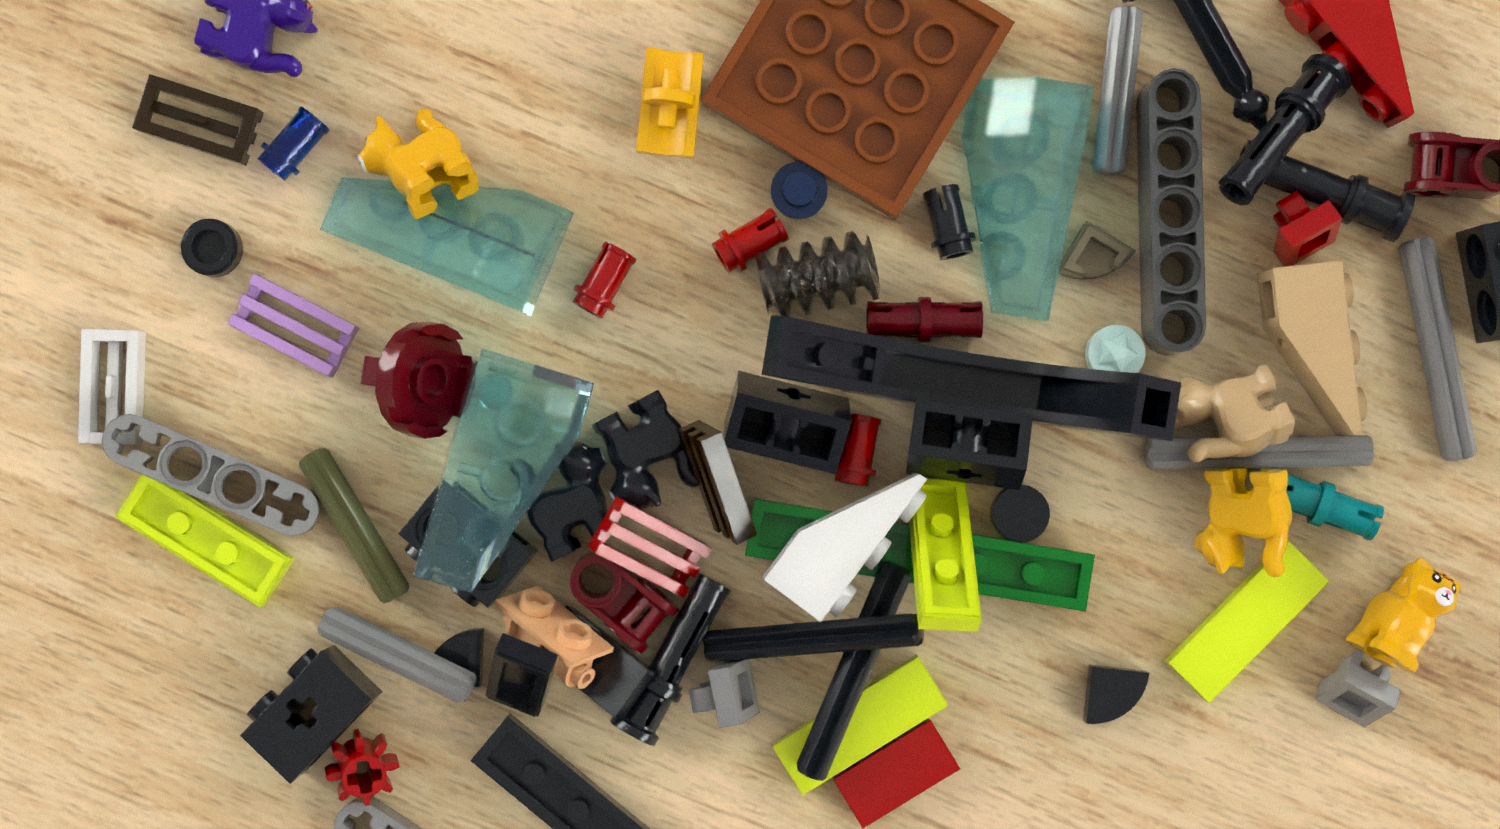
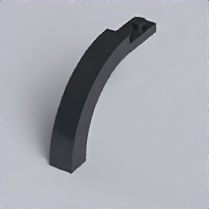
M771 315L761 374L915 404L916 399L1032 414V423L1165 441L1173 440L1181 382L1141 373L1076 368L980 355L916 344L778 315Z

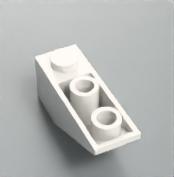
M913 473L798 528L764 573L763 579L818 621L822 622L828 612L837 617L857 591V588L851 585L850 582L862 566L865 565L872 570L889 549L892 542L885 535L897 519L900 518L907 523L924 502L927 495L920 488L927 479L921 474Z

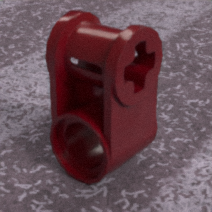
M1418 132L1409 134L1408 145L1413 148L1410 181L1404 183L1403 193L1408 192L1419 197H1461L1472 199H1488L1500 194V176L1497 183L1490 182L1485 178L1481 167L1483 158L1487 157L1496 162L1500 171V140L1462 137L1446 132Z
M589 552L582 556L570 575V588L578 602L600 618L624 643L641 654L648 648L646 640L667 615L674 616L679 611L678 606L649 581L594 552ZM592 564L603 565L612 573L613 585L606 592L593 593L587 590L582 583V570ZM647 606H650V608L641 617V619L636 624H633V622L641 614V612Z

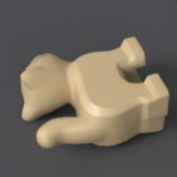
M1267 364L1257 366L1254 373L1248 376L1227 378L1215 385L1191 376L1179 381L1181 382L1174 431L1200 424L1208 418H1212L1216 423L1219 436L1218 438H1203L1193 443L1187 450L1188 458L1192 462L1197 463L1205 458H1243L1252 456L1268 445H1276L1288 441L1290 434H1293L1295 420L1286 402L1276 405L1272 410L1266 409L1272 406L1271 396L1268 391L1275 389V379Z

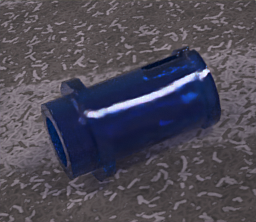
M302 106L298 108V112L270 145L263 142L260 146L264 151L257 159L283 181L291 173L295 176L300 173L296 167L319 140L330 131L325 124Z

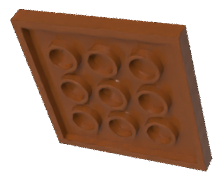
M761 0L701 98V104L795 161L802 162L822 174L825 179L896 221L1015 21L979 0Z

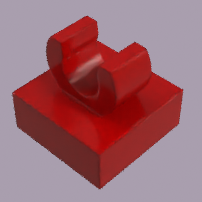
M1297 191L1276 202L1279 212L1274 214L1273 218L1279 230L1273 252L1284 267L1293 266L1335 242L1342 217L1329 200L1311 211L1306 201Z

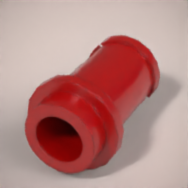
M772 208L765 210V213L729 234L726 230L719 232L720 239L713 242L712 246L728 273L737 268L741 272L747 269V262L781 242L784 243L789 240L781 220L775 221L777 214Z
M604 242L602 250L582 286L576 284L573 288L577 292L573 303L602 319L607 310L613 311L616 307L611 302L631 266L635 264L637 259L621 248Z
M851 413L852 422L834 481L868 487L870 476L876 477L877 471L871 468L879 425H881L882 420L872 416Z

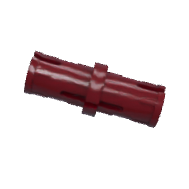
M918 297V302L905 303L867 301L866 333L881 337H917L918 342H930L931 337L982 338L983 304L982 301L962 303L931 302L930 297Z

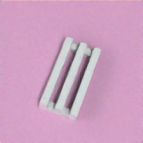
M81 329L78 443L102 444L103 432H98L101 341L108 342L105 384V428L111 420L121 415L123 342H127L125 415L133 414L143 417L145 331ZM135 425L130 433L119 432L116 441L121 444L143 445V439L139 437L142 427Z

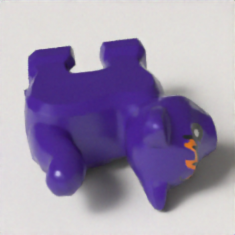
M205 0L207 6L214 7L216 11L225 13L226 18L223 27L220 29H216L213 23L203 18L199 20L194 44L201 49L200 53L218 60L227 59L236 66L251 71L263 73L284 72L291 77H298L302 73V64L296 57L289 54H272V44L276 26L292 33H316L318 31V28L312 23L313 6L308 0Z

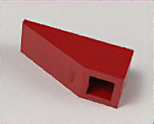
M1279 0L1286 8L1284 13L1290 25L1300 34L1309 35L1322 50V54L1337 59L1346 67L1351 76V86L1360 95L1358 102L1371 119L1376 122H1383L1387 128H1390L1414 114L1389 0Z

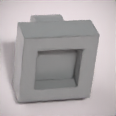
M1356 650L1340 662L1337 671L1320 681L1315 700L1360 726L1366 727L1396 709L1401 690L1388 683L1390 679V669L1388 666L1383 664L1371 673L1361 668L1360 662L1363 658V652Z
M749 659L726 661L708 670L710 681L699 684L700 687L689 690L693 713L716 709L719 728L741 725L760 713Z

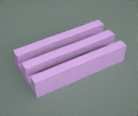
M253 273L249 281L251 286L247 294H242L238 302L240 307L236 315H231L227 324L328 377H334L359 327ZM263 292L341 331L338 340L335 341L260 302L259 300ZM255 312L330 351L331 353L327 361L249 321L252 313Z

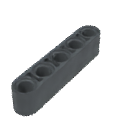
M1175 68L1162 71L1145 85L1138 95L1136 104L1141 331L1147 346L1156 353L1164 355L1193 349L1203 339L1206 329L1201 93L1199 84L1193 75L1185 70ZM1157 88H1169L1176 93L1180 102L1178 112H1167L1160 107L1156 98ZM1160 144H1170L1178 150L1181 157L1178 170L1167 169L1160 163L1157 155ZM1162 200L1173 201L1181 209L1182 221L1178 228L1169 227L1161 220L1159 206ZM1165 256L1177 259L1183 267V279L1178 286L1167 283L1161 276L1160 266ZM1167 313L1176 314L1184 322V336L1178 343L1170 342L1163 335L1161 328L1162 320Z

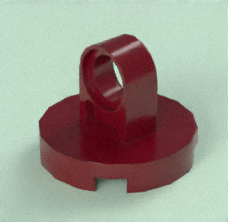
M434 322L409 323L394 333L384 347L380 358L365 356L360 384L375 386V395L381 415L393 430L407 436L422 439L441 437L448 432L443 427L448 424L452 416L462 417L466 411L473 391L474 364L471 356L463 355L461 346L457 341L463 340V338L455 329L445 324Z

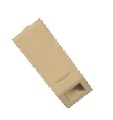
M1342 260L1277 267L1257 273L1264 331L1335 435L1362 434L1361 421H1364L1367 416V401L1363 389L1357 387L1354 364H1357L1360 360V343L1357 333L1354 330H1350L1348 307L1352 306L1354 291L1349 274L1343 271Z

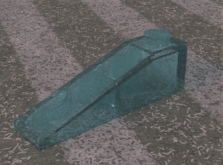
M1039 77L980 79L967 101L961 138L964 156L967 158L971 182L970 192L973 208H975L981 242L980 251L991 313L1041 321L1049 320L1086 140L1094 86Z
M341 178L320 230L529 317L532 315L574 214L573 211L522 190L479 187L476 193L458 200L451 191V185L442 184L431 189L432 196L437 201L435 212L416 220L409 210L406 201L407 197L402 195L391 181Z
M483 348L475 357L458 413L413 577L472 593L529 507L540 495L554 471L578 440L593 390V382Z

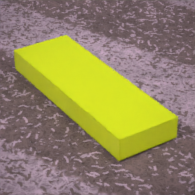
M143 474L115 516L121 522L260 608L266 606L295 559L292 555L205 501Z
M926 478L927 480L920 490L927 496L920 508L909 520L918 629L978 632L982 617L966 483Z
M1290 541L1287 542L1286 551L1283 555L1285 570L1281 576H1269L1261 562L1164 660L1204 701L1210 703L1330 582Z
M916 654L864 687L828 775L823 781L806 777L797 770V761L816 717L772 743V747L803 796L949 705Z

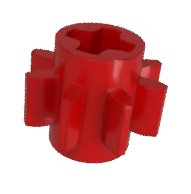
M354 729L353 738L343 745L338 742L331 744L332 753L338 760V763L329 764L324 768L327 781L341 780L337 787L340 801H344L351 794L352 796L362 798L365 806H368L371 802V796L377 794L381 789L390 793L393 790L391 780L386 771H393L400 766L396 754H383L387 747L384 734L381 733L374 740L362 737L359 729ZM368 761L367 772L356 773L357 762Z

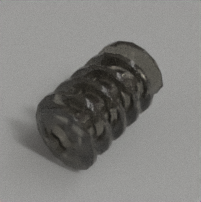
M853 231L847 232L844 237L843 250L839 249L831 236L824 237L820 255H817L808 241L802 242L800 244L799 257L796 261L786 246L780 247L777 253L776 265L772 266L763 251L756 253L755 262L768 315L770 307H775L780 316L790 317L792 302H797L806 316L812 315L814 297H820L828 311L834 310L836 293L841 291L851 306L857 305L859 287L863 286L873 301L879 300V276L868 234L866 235L865 245H863Z

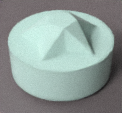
M1110 325L1097 330L1089 338L1085 348V361L1089 369L1138 373L1145 360V346L1141 337L1133 329L1124 325Z

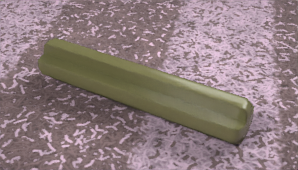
M319 448L304 456L299 461V467L378 599L382 603H388L406 593L409 589V583L330 451L326 448Z

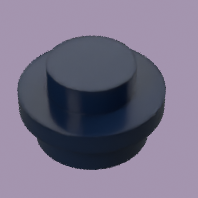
M792 162L783 166L772 180L771 198L775 207L784 216L792 219L812 217L821 210L827 198L828 186L825 177L802 162Z

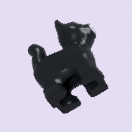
M659 390L628 405L632 413L639 415L641 418L640 423L636 426L628 428L618 412L592 424L595 433L603 437L608 457L616 470L614 484L609 490L612 501L617 496L640 509H646L649 506L659 507L661 505V496L658 483L647 467L669 458L674 459L678 475L683 483L691 488L699 486L679 429L682 427L667 411V404Z
M582 442L571 443L568 446L565 444L558 445L556 450L558 469L568 484L564 487L544 492L539 490L536 472L530 464L525 461H517L512 466V473L518 478L520 483L519 492L524 509L528 514L531 525L543 538L544 548L551 562L582 547L579 540L570 535L573 527L584 524L591 537H593L608 511L606 498L599 484L601 471L607 464L606 456L601 448H592Z

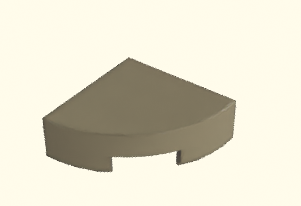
M1086 221L1055 272L1073 279L1099 278L1123 266L1136 250Z

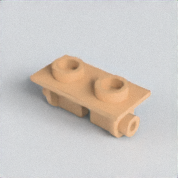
M538 585L495 600L494 605L505 613L502 623L506 626V634L557 654L554 673L568 687L577 686L579 689L587 687L595 677V670L591 668L593 660L613 652L614 647Z

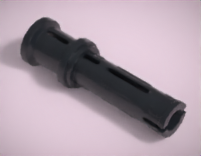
M1324 54L1311 55L1303 63L1302 75L1296 83L1279 93L1275 101V114L1218 182V184H1221L1219 186L1221 193L1228 200L1238 205H1248L1302 134L1320 127L1325 120L1326 108L1334 98L1342 97L1350 89L1352 83L1350 73L1337 59Z
M1248 139V140L1246 141L1245 145L1243 146V148H1242V150H1241V152H1240L1239 157L1243 154V152L1245 151V149L1249 146V144L1251 143V140ZM1289 156L1284 157L1283 161L1264 182L1266 185L1290 194L1297 191L1303 199L1318 205L1329 200L1341 215V223L1348 225L1351 221L1368 226L1383 232V239L1395 242L1403 232L1415 203V195L1404 192L1399 196L1370 185L1369 178L1361 174L1357 176L1351 175L1347 179Z
M698 573L691 591L649 665L656 674L624 720L614 718L613 716L610 720L618 729L652 746H655L659 739L656 731L671 703H678L682 697L681 691L683 688L679 683L726 596L731 592L727 587L701 573Z

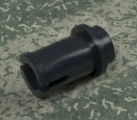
M958 184L942 186L947 206L946 210L943 209L941 196L937 192V188H932L923 193L935 241L931 243V249L938 251L940 260L955 259L972 253L973 247L971 242L976 240L975 233L968 231Z

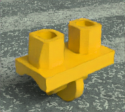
M646 47L636 146L638 154L694 159L704 53L672 52Z

